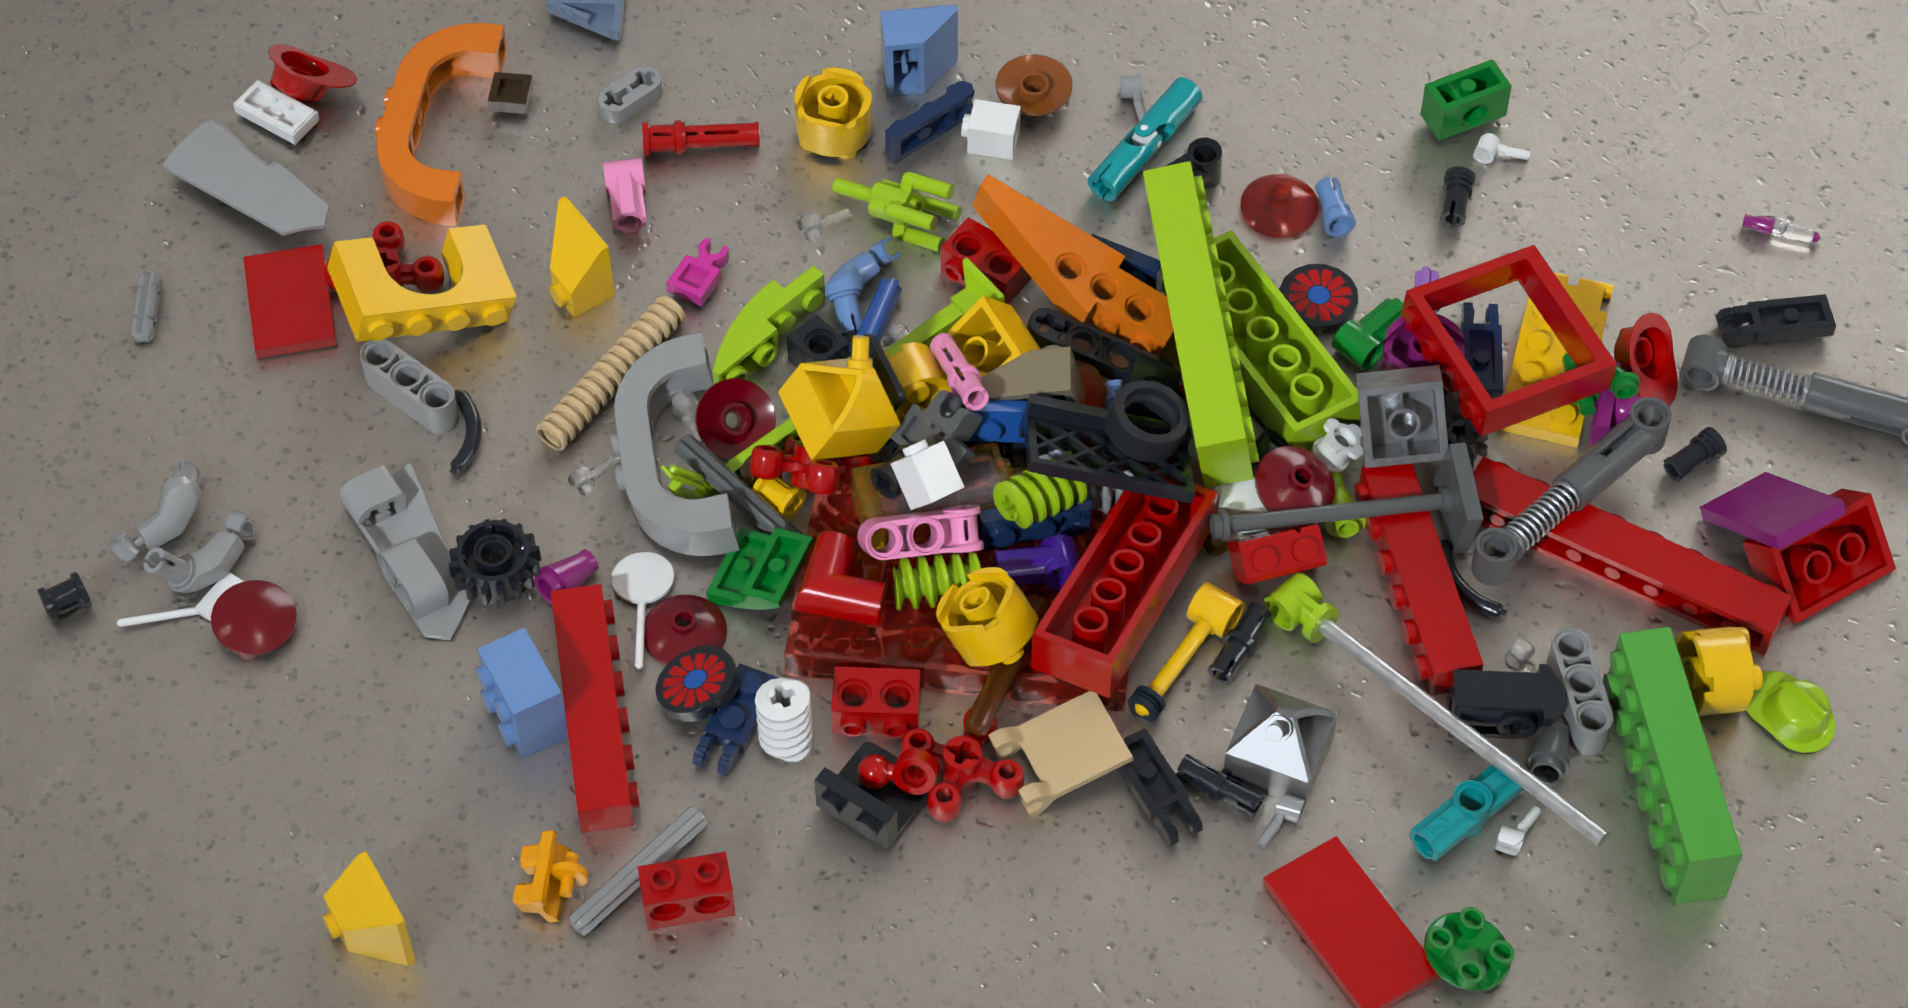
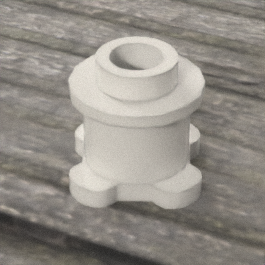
M1330 418L1323 425L1327 434L1324 437L1318 438L1313 443L1311 452L1323 460L1330 472H1342L1349 465L1350 458L1357 460L1364 453L1363 448L1360 446L1362 430L1355 424L1346 425L1339 423L1334 418Z

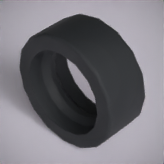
M1146 380L1130 382L1118 390L1105 418L1106 433L1118 450L1137 461L1152 463L1167 460L1177 452L1190 424L1189 410L1183 399L1171 388L1158 382ZM1140 408L1157 414L1165 421L1170 433L1158 435L1138 429L1129 421L1125 410Z

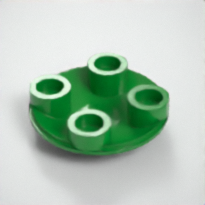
M1466 907L1461 912L1448 913L1438 917L1429 926L1424 939L1425 954L1434 971L1448 983L1464 990L1484 991L1497 986L1507 976L1515 956L1512 945L1505 940L1504 936L1494 925L1485 919L1484 914L1474 907Z

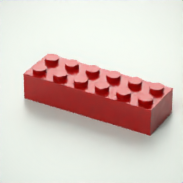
M1147 467V468H1148L1149 470H1151L1152 472H1153V471H1156V470L1153 469V468ZM1169 478L1165 479L1169 484L1177 485ZM1194 484L1195 496L1191 504L1123 491L1033 632L1031 668L1110 698L1211 533L1209 517L1210 514L1216 513L1218 492Z

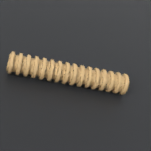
M658 296L655 303L647 308V312H643L639 320H636L631 328L625 331L624 336L619 337L616 345H612L608 353L603 354L600 361L593 365L592 370H588L584 378L577 382L576 387H572L568 395L561 399L560 404H556L553 407L552 412L545 416L544 421H540L537 424L536 430L540 439L550 448L563 451L568 445L567 442H572L576 434L583 430V425H588L592 417L599 413V408H604L608 403L607 400H611L615 396V392L618 390L623 377L630 367L646 352L666 341L670 337V333H674L678 325L685 321V313L682 307L670 297Z

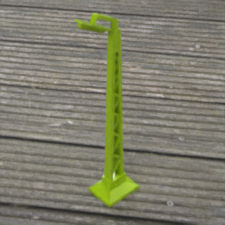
M966 257L962 261L966 288L950 298L951 303L884 350V352L888 351L890 356L903 351L900 345L912 342L922 343L930 347L931 341L935 336L947 333L982 296L1005 303L1004 295ZM791 418L735 456L725 465L740 477V468L751 455L755 446L770 444L784 450L785 441L788 437L799 436ZM671 465L670 467L661 466L665 474L672 479L668 488L676 496L692 500L702 499L709 494L714 496L718 493L704 479L702 474L676 465ZM683 484H687V485L696 487V489H695V490H691V489L682 487V485H683Z

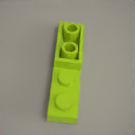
M811 266L785 288L772 279L756 293L732 322L723 338L713 368L714 384L730 378L747 380L758 369L766 367L774 361L779 353L778 336L790 331L796 321L806 313L813 312L819 308L825 299L824 274L815 266Z

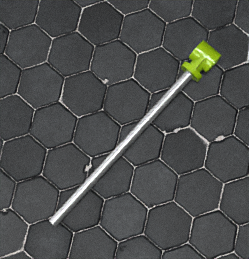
M1297 572L1264 598L1265 610L1269 609L1273 615L1272 621L1283 630L1292 631L1301 624L1303 626L1302 635L1312 643H1317L1326 637L1597 846H1602L1608 840L1610 832L1338 626L1336 622L1339 617V610L1329 602L1323 603V596L1319 588L1308 576Z

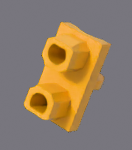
M554 830L542 831L540 843L522 846L520 856L521 868L528 875L534 874L533 882L515 885L513 893V903L522 912L539 913L548 923L560 922L564 897H571L573 888L586 885L589 876L588 870L578 864L579 855L574 853L569 847L557 841V833Z

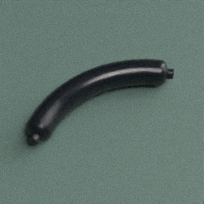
M459 389L455 390L454 393L456 403L465 419L466 434L460 451L450 463L451 469L449 471L453 475L456 473L461 474L469 467L477 454L482 437V420L478 407L467 391Z
M1442 540L1441 546L1461 601L1485 616L1499 619L1501 616L1506 617L1507 610L1503 609L1501 603L1479 594L1463 579L1456 567L1452 546L1447 540Z

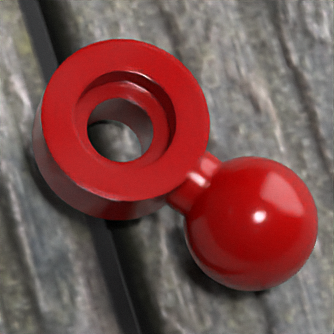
M908 749L902 752L897 757L896 763H890L882 755L871 754L861 760L857 769L860 782L867 788L880 789L886 786L889 781H894L899 789L912 795H921L929 792L934 787L939 772L936 759L930 753L921 749Z

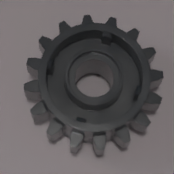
M503 518L502 520L485 519L484 522L468 526L469 530L463 536L458 535L456 537L457 548H450L451 562L448 565L451 578H454L456 589L458 591L466 589L468 600L477 599L487 606L489 603L505 605L506 602L515 598H522V593L527 588L533 589L535 586L533 576L539 575L541 569L539 562L542 560L540 548L536 546L533 533L524 534L522 524L514 525ZM499 560V562L497 563H490L492 561Z

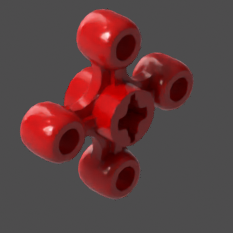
M385 221L374 228L372 233L373 240L387 273L396 283L402 287L408 284L415 285L418 290L424 293H434L443 286L445 280L444 271L438 259L432 256H423L417 259L414 264H404L400 261L399 255L404 250L405 238L403 230L398 224ZM328 260L324 266L325 279L328 286L336 291L327 269Z
M790 436L786 439L784 452L775 446L757 445L753 448L750 459V473L754 477L774 480L778 479L782 472H790L791 485L821 495L834 494L837 491L839 479L848 484H866L870 479V471L872 469V458L869 454L811 461L799 436Z
M971 708L964 715V734L953 737L945 745L936 742L930 732L921 728L911 729L902 737L901 753L908 749L924 750L936 759L939 769L943 774L942 782L936 784L929 791L927 797L929 814L938 822L945 823L956 819L962 808V791L971 790L979 782L991 786L995 795L1004 799L1016 797L1019 795L1018 790L1024 786L1025 775L1022 766L1012 759L992 762L982 754V746L990 742L988 735L997 730L996 716L988 733L982 737L969 733L965 729L966 718Z

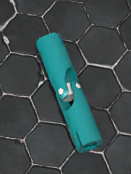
M1184 77L1177 78L1144 114L1143 119L1128 132L1088 177L1089 188L1097 197L1108 202L1114 201L1156 154L1161 145L1171 137L1202 102V92L1193 81Z

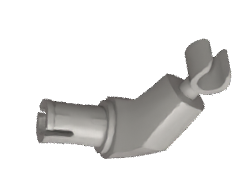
M184 460L182 470L180 461L174 465L172 478L168 479L163 485L158 510L135 526L139 533L135 538L132 539L126 531H120L108 541V546L119 559L130 561L140 552V547L145 545L148 550H151L169 542L184 532L201 499V489L197 484L200 471L195 463Z
M239 510L232 511L225 520L227 532L219 531L202 550L177 557L164 551L162 548L155 547L148 551L144 559L156 563L157 566L144 563V569L147 573L155 574L168 580L171 589L176 592H197L229 573L245 549L242 540L247 541L254 538L256 527L248 522L249 515Z

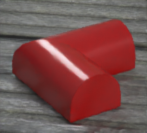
M827 531L821 533L816 539L797 595L795 611L879 626L888 597V583L851 576L857 558L856 544L843 533Z

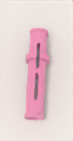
M944 333L935 336L931 341L930 350L934 353L943 371L948 376L949 388L962 399L967 409L972 411L982 409L989 400V394L981 384L982 378L979 371L967 362L964 354H962L956 341L953 340L950 334ZM955 367L959 368L963 376L959 375Z

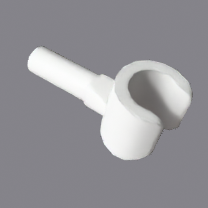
M1492 133L1481 136L1473 153V158L1483 164L1491 163L1496 154L1523 160H1529L1530 151L1500 144L1499 138Z
M1533 806L1523 820L1518 823L1516 829L1502 825L1495 850L1517 856L1520 853L1529 828L1542 813L1540 808Z

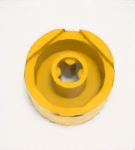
M830 67L822 69V74L810 78L809 74L800 81L794 94L796 133L800 146L804 150L812 151L822 156L839 157L841 159L854 158L858 154L859 149L868 142L873 130L872 93L870 88L868 89L864 84V79L854 71Z
M912 342L900 345L903 351L890 356L888 351L885 352L905 392V401L895 412L899 422L903 420L913 404L919 405L926 410L939 391L946 390L952 393L948 385V376L943 371L934 353L931 352L930 347L922 343Z
M997 567L978 569L967 574L970 581L960 588L954 583L947 589L937 606V620L966 664L969 666H990L1002 662L1009 665L1022 657L1024 654L1023 646L1031 638L1039 618L1018 585L1006 571Z
M1731 626L1679 632L1674 640L1698 716L1745 711L1751 703L1754 690L1761 689L1763 681L1761 668L1758 664H1753L1748 630L1745 627Z

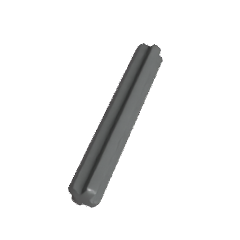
M691 434L684 435L676 443L675 454L697 473L702 474L704 479L721 494L727 493L729 501L766 534L771 535L775 527L803 534Z

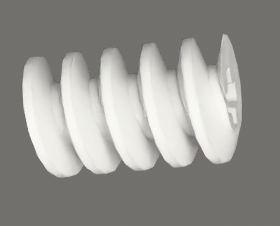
M787 678L771 679L762 684L755 697L760 746L767 754L786 762H798L808 755L813 744L812 711L808 685L800 680Z

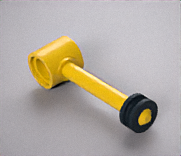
M1205 582L1194 595L1187 610V619L1194 622L1195 625L1148 687L1140 685L1135 689L1127 700L1130 709L1144 720L1155 721L1166 707L1162 696L1209 634H1215L1224 639L1226 633L1230 629H1235L1244 612L1245 602L1215 585Z

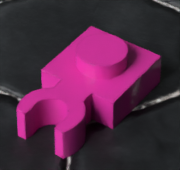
M703 239L698 246L699 256L694 258L686 254L666 282L667 292L702 307L722 279L721 268L729 261V247L724 245L719 253L710 254L712 249L711 239Z

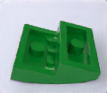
M777 527L774 528L771 535L740 528L737 533L740 550L726 554L706 591L707 598L714 604L733 608L753 610L780 608L814 543V539L812 536Z

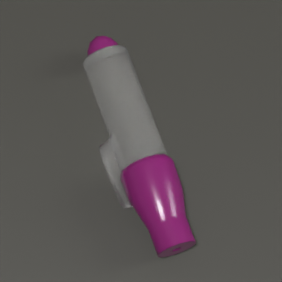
M1745 214L1742 223L1743 227L1751 228L1762 234L1775 235L1808 244L1818 242L1821 239L1820 234L1815 229L1787 223L1785 219L1776 216H1752Z

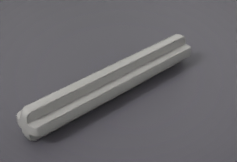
M694 806L687 808L569 915L568 920L573 929L582 936H585L597 927L640 888L637 866L669 861L707 827L708 821L703 812Z

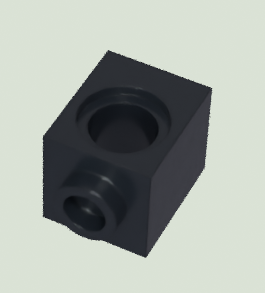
M817 314L786 336L788 361L796 368L800 363L844 359L850 352L849 342Z

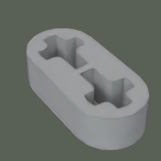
M639 66L599 92L597 97L600 117L607 123H623L656 102L663 92L660 72L651 66Z

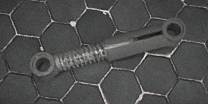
M1696 335L1688 342L1680 370V379L1683 384L1691 389L1705 392L1716 389L1720 383L1724 385L1729 384L1730 387L1736 383L1737 389L1743 385L1744 390L1751 387V392L1758 389V394L1765 391L1766 396L1772 393L1773 398L1777 394L1780 400L1786 397L1787 402L1792 398L1794 399V404L1799 400L1801 401V406H1803V411L1899 436L1908 445V396L1818 372H1813L1810 377L1808 374L1801 377L1800 372L1795 376L1793 370L1788 374L1786 368L1780 372L1779 366L1773 370L1772 364L1765 368V363L1758 366V361L1751 364V359H1748L1747 362H1744L1743 357L1737 360L1738 357L1736 355L1728 354L1727 345L1721 339L1712 335Z
M1653 397L1640 398L1635 401L1626 418L1558 474L1552 481V487L1544 492L1542 496H1539L1537 500H1534L1522 513H1519L1517 517L1503 528H1487L1480 532L1476 538L1471 564L1472 574L1477 581L1488 586H1499L1508 582L1513 575L1514 565L1522 559L1525 551L1534 546L1535 542H1539L1540 538L1549 533L1550 529H1554L1555 525H1558L1560 521L1565 519V516H1569L1570 512L1583 510L1644 456L1659 452L1665 445L1672 413L1670 407L1664 401Z

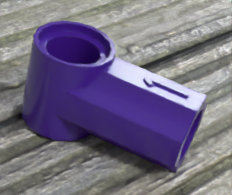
M1057 534L1044 539L1039 547L995 551V566L1006 571L1017 585L1045 583L1049 589L1054 591L1061 590L1079 562L1075 540L1067 535Z

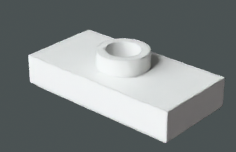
M258 79L233 103L235 113L294 145L319 121L318 111Z

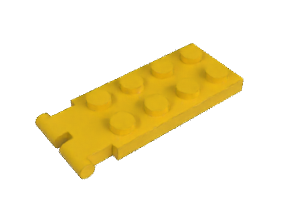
M1554 272L1602 341L1608 312L1601 311L1600 308L1602 299L1611 300L1614 284L1579 277L1578 286L1568 284L1570 275ZM1529 296L1505 394L1564 373L1562 358L1567 352ZM1570 403L1503 428L1500 431L1577 448L1585 416L1580 414L1577 405Z

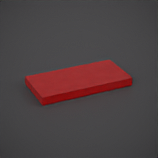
M1337 836L1263 878V886L1355 1008H1389L1440 977L1431 967L1424 948Z

